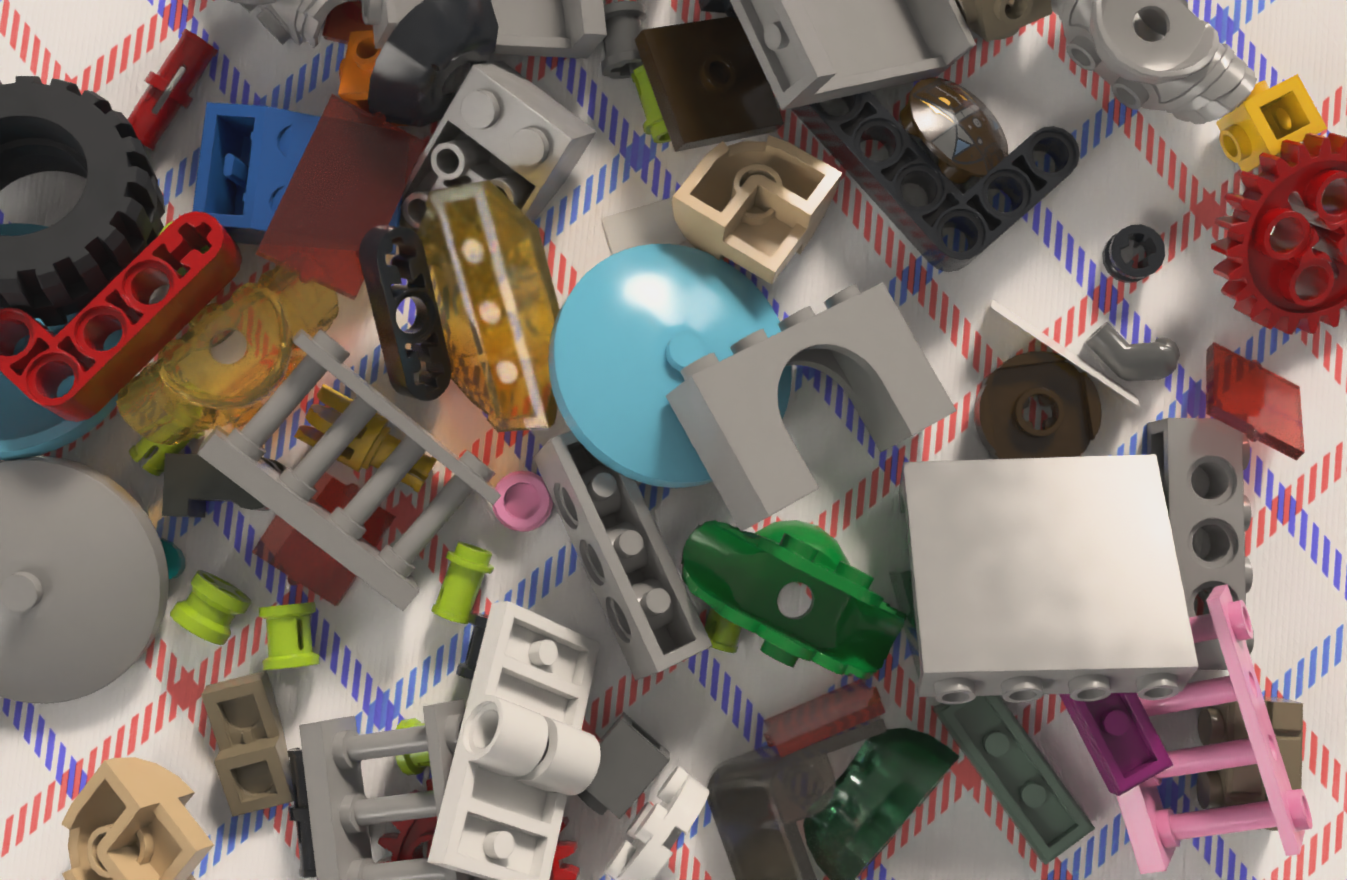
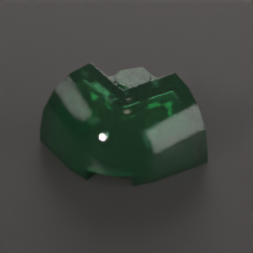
M909 728L884 729L868 738L844 773L807 809L803 822L806 844L819 868L830 880H856L890 843L894 835L917 807L924 803L960 756L931 735Z

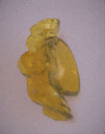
M296 253L291 255L286 261L280 262L273 270H268L261 274L257 283L247 282L236 289L231 298L224 304L219 305L215 302L206 305L188 323L190 328L181 338L168 342L159 351L158 359L148 363L141 370L140 374L131 379L129 384L118 392L116 403L118 411L126 424L140 436L142 435L151 442L162 445H177L181 441L194 438L200 432L214 429L217 425L223 427L231 424L233 428H239L247 424L263 406L261 402L271 397L307 355L293 343V337L297 332L303 329L313 338L320 329L324 332L328 331L333 324V320L338 316V296L330 277L316 261L304 254ZM234 331L242 333L247 342L244 356L232 364L217 362L213 358L211 348L221 344Z

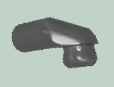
M1108 322L1100 326L1085 341L1118 377L1126 381L1163 379L1174 372L1180 357L1179 348L1171 339L1157 338L1155 342L1129 344Z

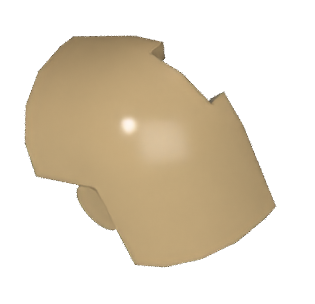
M768 135L767 142L742 141L727 146L722 141L704 156L672 196L674 220L683 236L695 249L707 252L718 260H723L726 257L772 285L794 254H801L814 235L834 198L842 172L797 146L771 135Z
M136 757L104 760L71 803L61 825L69 829L68 852L71 869L62 873L64 879L196 880L191 873L212 849L214 844L185 808L186 803L195 792L178 775L157 763Z

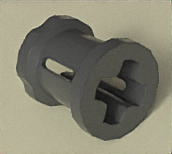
M619 1L604 5L607 36L603 39L605 59L601 62L602 75L612 79L631 78L630 75L634 73L633 70L643 65L634 39L643 30L642 22L646 19L645 6L636 1Z

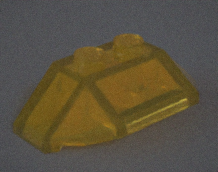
M490 180L446 187L429 192L425 205L427 210L419 225L417 235L422 240L451 363V380L474 405L488 415L487 421L497 432L550 428L555 424L558 405L550 382L548 365L551 332L560 308L538 226Z

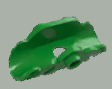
M716 520L706 521L701 525L698 524L689 535L683 548L681 560L683 565L682 579L690 592L706 602L710 608L725 619L763 638L764 642L760 650L769 657L793 668L798 659L801 658L806 661H812L839 675L851 676L853 674L860 679H870L883 667L884 660L887 658L894 641L901 632L907 617L906 613L891 607L889 603L884 602L883 597L869 589L874 578L851 566L837 540L818 525L799 520L773 522L763 529L752 533L740 531L738 527ZM792 582H800L807 585L812 595L809 609L798 617L783 615L777 604L781 589Z

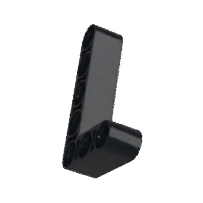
M870 91L841 97L849 108V112L841 116L828 114L823 110L820 102L791 108L921 255L936 269L945 272L959 271L971 263L1064 181L1076 168L1080 157L1078 143L1072 134L1063 128L1055 126L1043 127L1029 136L990 170L986 176L982 177L963 194L941 172L935 162ZM865 140L881 142L886 147L889 158L883 161L870 160L863 154L860 143ZM1033 151H1042L1050 155L1055 162V172L1049 173L1038 168L1033 161ZM909 183L919 185L928 196V204L919 207L909 204L901 194V186ZM998 189L1006 193L1011 200V212H1001L993 208L988 201V190ZM953 227L963 232L968 242L967 251L956 252L948 248L942 239V229Z

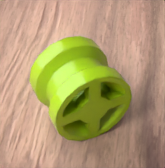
M198 570L191 580V593L186 600L175 604L170 612V616L192 634L213 644L224 645L231 635V622L236 615L245 613L252 601L245 593L229 582L209 572Z

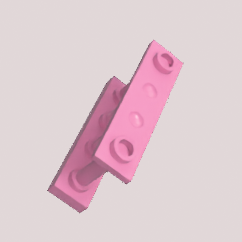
M1228 584L1214 587L1206 602L1210 611L1209 614L1190 617L1189 621L1194 643L1214 639L1219 640L1230 676L1187 683L1183 691L1170 698L1146 700L1139 697L1148 717L1238 701L1249 738L1167 751L1173 766L1120 796L1116 795L1140 874L1166 871L1176 847L1180 846V842L1183 839L1277 827L1285 855L1291 856L1300 854L1305 830L1312 829L1311 812L1304 791L1302 789L1292 790L1245 641L1253 639V629L1248 610L1243 600L1233 602ZM1257 764L1268 797V801L1174 814L1171 808H1163L1157 786L1161 785L1163 778Z

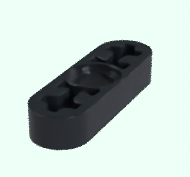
M390 225L373 227L365 234L361 241L359 259L390 384L400 395L421 401L435 400L447 389L452 371L422 240L413 230L406 227ZM393 244L398 245L399 254L391 259L392 265L386 264L385 255L393 251ZM401 278L408 281L407 285L391 286L392 284H402ZM410 297L416 306V319L409 329L402 331L396 322V311L401 301ZM407 343L411 344L412 350L406 349L405 345ZM420 361L425 362L426 370L419 374V382L414 381V374L421 370Z

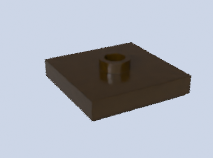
M723 17L643 29L634 39L675 152L718 144L722 141L728 142L773 133L784 124L770 84L739 19Z

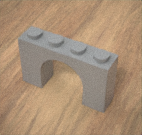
M883 282L860 293L856 284L851 285L824 301L827 310L816 315L811 306L803 308L782 320L778 324L781 332L769 338L764 329L755 331L733 344L730 349L734 355L720 362L715 353H710L694 361L680 371L685 381L666 395L668 402L740 531L770 517L819 489L780 415L778 385L785 366H808L825 373L835 380L850 398L880 453L957 411Z

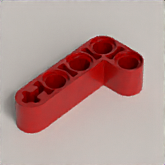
M193 211L181 215L153 240L58 334L20 309H0V371L29 399L63 419L75 422L90 419L234 279L242 263L240 248L218 220L210 214ZM207 245L210 249L202 254L200 250ZM181 267L187 271L183 277L177 272ZM164 285H170L164 299L149 305L150 296L156 289ZM122 329V336L117 345L104 351L103 347L107 337L113 332ZM30 335L25 349L14 355V349L19 340ZM74 375L75 379L70 391L57 398V391L61 382L67 377Z

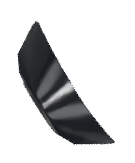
M424 0L415 6L398 23L376 59L368 93L370 114L384 122L423 127L441 120L459 90L457 88L452 93H442L444 82L457 67L465 63L470 64V69L473 64L487 63L496 49L499 26L491 0ZM435 64L438 66L439 71H435L431 65Z

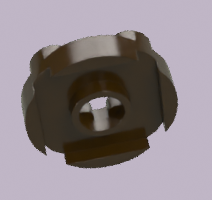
M1027 352L1003 362L983 379L974 408L976 430L982 444L988 449L990 457L992 459L1082 457L1080 455L1087 450L1090 441L1095 439L1101 425V402L1093 381L1085 372L1080 373L1074 365L1066 362V358L1052 352ZM1031 396L1038 397L1040 406L1051 407L1052 417L1043 420V430L1034 429L1032 422L1025 421L1023 418L1022 409L1029 407V397Z

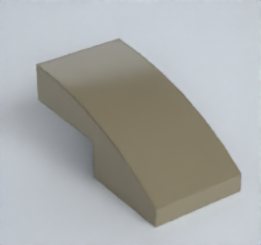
M267 670L207 685L201 697L220 750L214 763L232 817L293 802L290 760Z

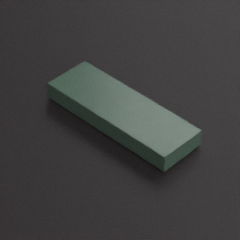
M1000 695L976 696L972 701L962 704L939 703L932 709L1039 860L1045 865L1095 829Z

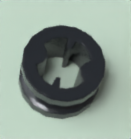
M1142 224L1130 225L1121 229L1106 242L1102 252L1103 264L1107 272L1115 280L1124 283H1136L1155 273L1162 265L1165 257V244L1161 236L1151 227ZM1129 240L1135 241L1133 248L1141 245L1146 252V258L1138 262L1137 269L1132 267L1133 260L1125 263L1121 256V250L1129 246Z

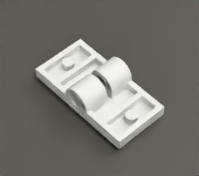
M509 601L491 604L428 863L486 880L550 879L567 795H577L583 792L592 783L600 764L601 751L598 740L594 735L582 730L600 642Z

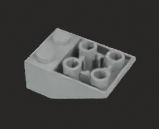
M503 60L473 64L404 184L399 225L413 230L420 237L422 243L481 287L487 282L565 183L596 134V131Z

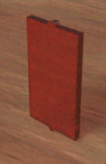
M332 94L257 249L256 255L299 274V280L304 284L314 281L355 300L364 281L359 259L361 241L365 234L373 227L389 225L426 141L385 121L386 117L383 113L377 112L373 115Z

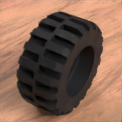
M15 76V83L2 84L0 80V191L19 178L45 171L72 173L87 179V182L77 204L57 223L31 234L19 236L0 235V309H20L35 319L40 318L46 327L65 325L68 323L67 315L80 312L158 237L164 228L160 219L165 213L164 198L154 170L141 141L137 138L133 126L122 112L112 110L108 100L88 90H85L81 95L77 84L52 78L50 85H45L39 76Z

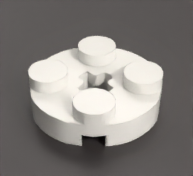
M678 765L657 793V797L662 802L660 804L656 803L654 806L647 802L641 808L626 831L635 840L632 844L625 840L606 865L604 873L613 880H653L672 856L673 852L670 849L682 832L687 834L708 798L709 789Z

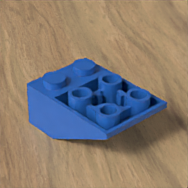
M207 102L192 212H206L215 217L236 243L359 252L363 237L373 227L379 225L399 227L409 136L403 133L269 106ZM393 244V251L389 255H396L397 245Z

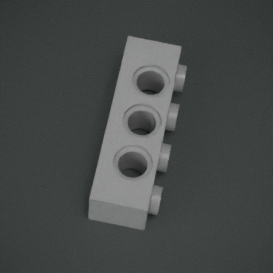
M1165 418L1147 423V455H1156L1189 618L1196 616L1194 600L1203 589L1210 595L1214 587L1228 584L1233 602L1243 600L1246 605V593L1252 587L1253 570L1249 558L1245 556V531L1250 526L1252 511L1250 501L1244 495L1243 470L1247 468L1250 460V444L1247 436L1242 434V419ZM1197 467L1202 468L1207 473L1210 481L1209 490L1203 498L1194 491L1191 483L1192 474ZM1199 528L1204 529L1208 533L1211 541L1210 551L1203 559L1196 555L1192 544L1194 534ZM1254 630L1253 639L1245 640L1249 654H1251L1254 647ZM1218 639L1194 643L1199 665L1197 670H1228Z
M572 431L551 438L535 454L533 459L635 681L657 674L712 647V643L636 481L613 471L587 451Z

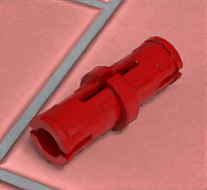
M187 29L183 30L181 38L157 74L152 71L149 72L144 80L149 86L127 119L133 126L137 138L152 151L157 147V142L164 131L167 130L180 108H189L194 100L189 94L201 78L213 56L215 57L219 52L205 40ZM184 67L186 71L159 112L153 114V108L178 70Z

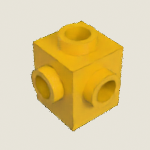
M1298 74L1271 88L1268 87L1265 80L1255 84L1249 97L1239 107L1216 122L1220 130L1219 140L1224 153L1231 161L1238 163L1241 170L1245 172H1250L1261 166L1259 155L1263 152L1281 157V143L1283 140L1287 139L1303 143L1306 133L1318 135L1328 129Z

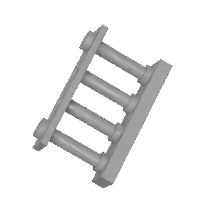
M300 329L293 337V343L307 354L242 430L235 427L229 434L217 425L201 443L197 454L396 607L404 611L419 593L416 581L410 575L415 569L412 562L473 490L492 505L495 504L501 495L489 481L496 473L468 450L459 458L343 363L350 353L323 330L320 329L312 338L303 329ZM329 371L356 393L357 397L295 469L292 470L287 467L280 474L261 459L266 453L262 446L324 374ZM379 412L404 432L406 437L344 509L337 506L330 513L312 499L317 492L314 485L372 417ZM427 451L452 471L454 475L393 547L386 545L379 551L362 537L367 531L363 525Z
M465 699L423 706L425 721L423 726L359 735L355 716L299 725L317 880H486L428 863V858L375 863L372 860L369 825L436 816L438 821L466 708ZM429 752L433 790L366 798L361 769L362 760Z

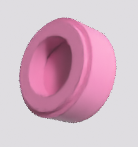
M515 471L503 477L495 487L501 497L492 505L496 518L505 527L514 531L528 532L540 528L549 520L554 509V503L541 476L530 471Z

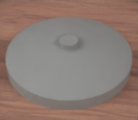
M51 456L0 461V697L13 701L40 704L79 699L108 686L124 674L141 658L157 635L165 614L169 591L168 567L162 542L154 525L139 503L123 487L101 472L78 462Z

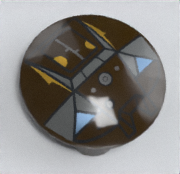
M936 77L922 79L911 89L908 104L900 111L899 118L901 124L911 135L921 138L930 151L939 158V168L949 180L954 183L964 184L972 176L984 177L1008 156L1007 140L999 122L986 105L970 91L952 81Z

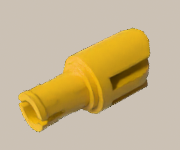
M322 384L317 393V398L333 409L312 404L305 416L312 426L301 425L294 435L295 438L312 447L353 401L351 398L325 384ZM376 413L336 460L357 472H360L362 468L368 470L370 466L378 469L400 444L401 440L389 434L392 429L387 426L389 420ZM424 453L400 482L410 486L415 492L419 493L437 459Z

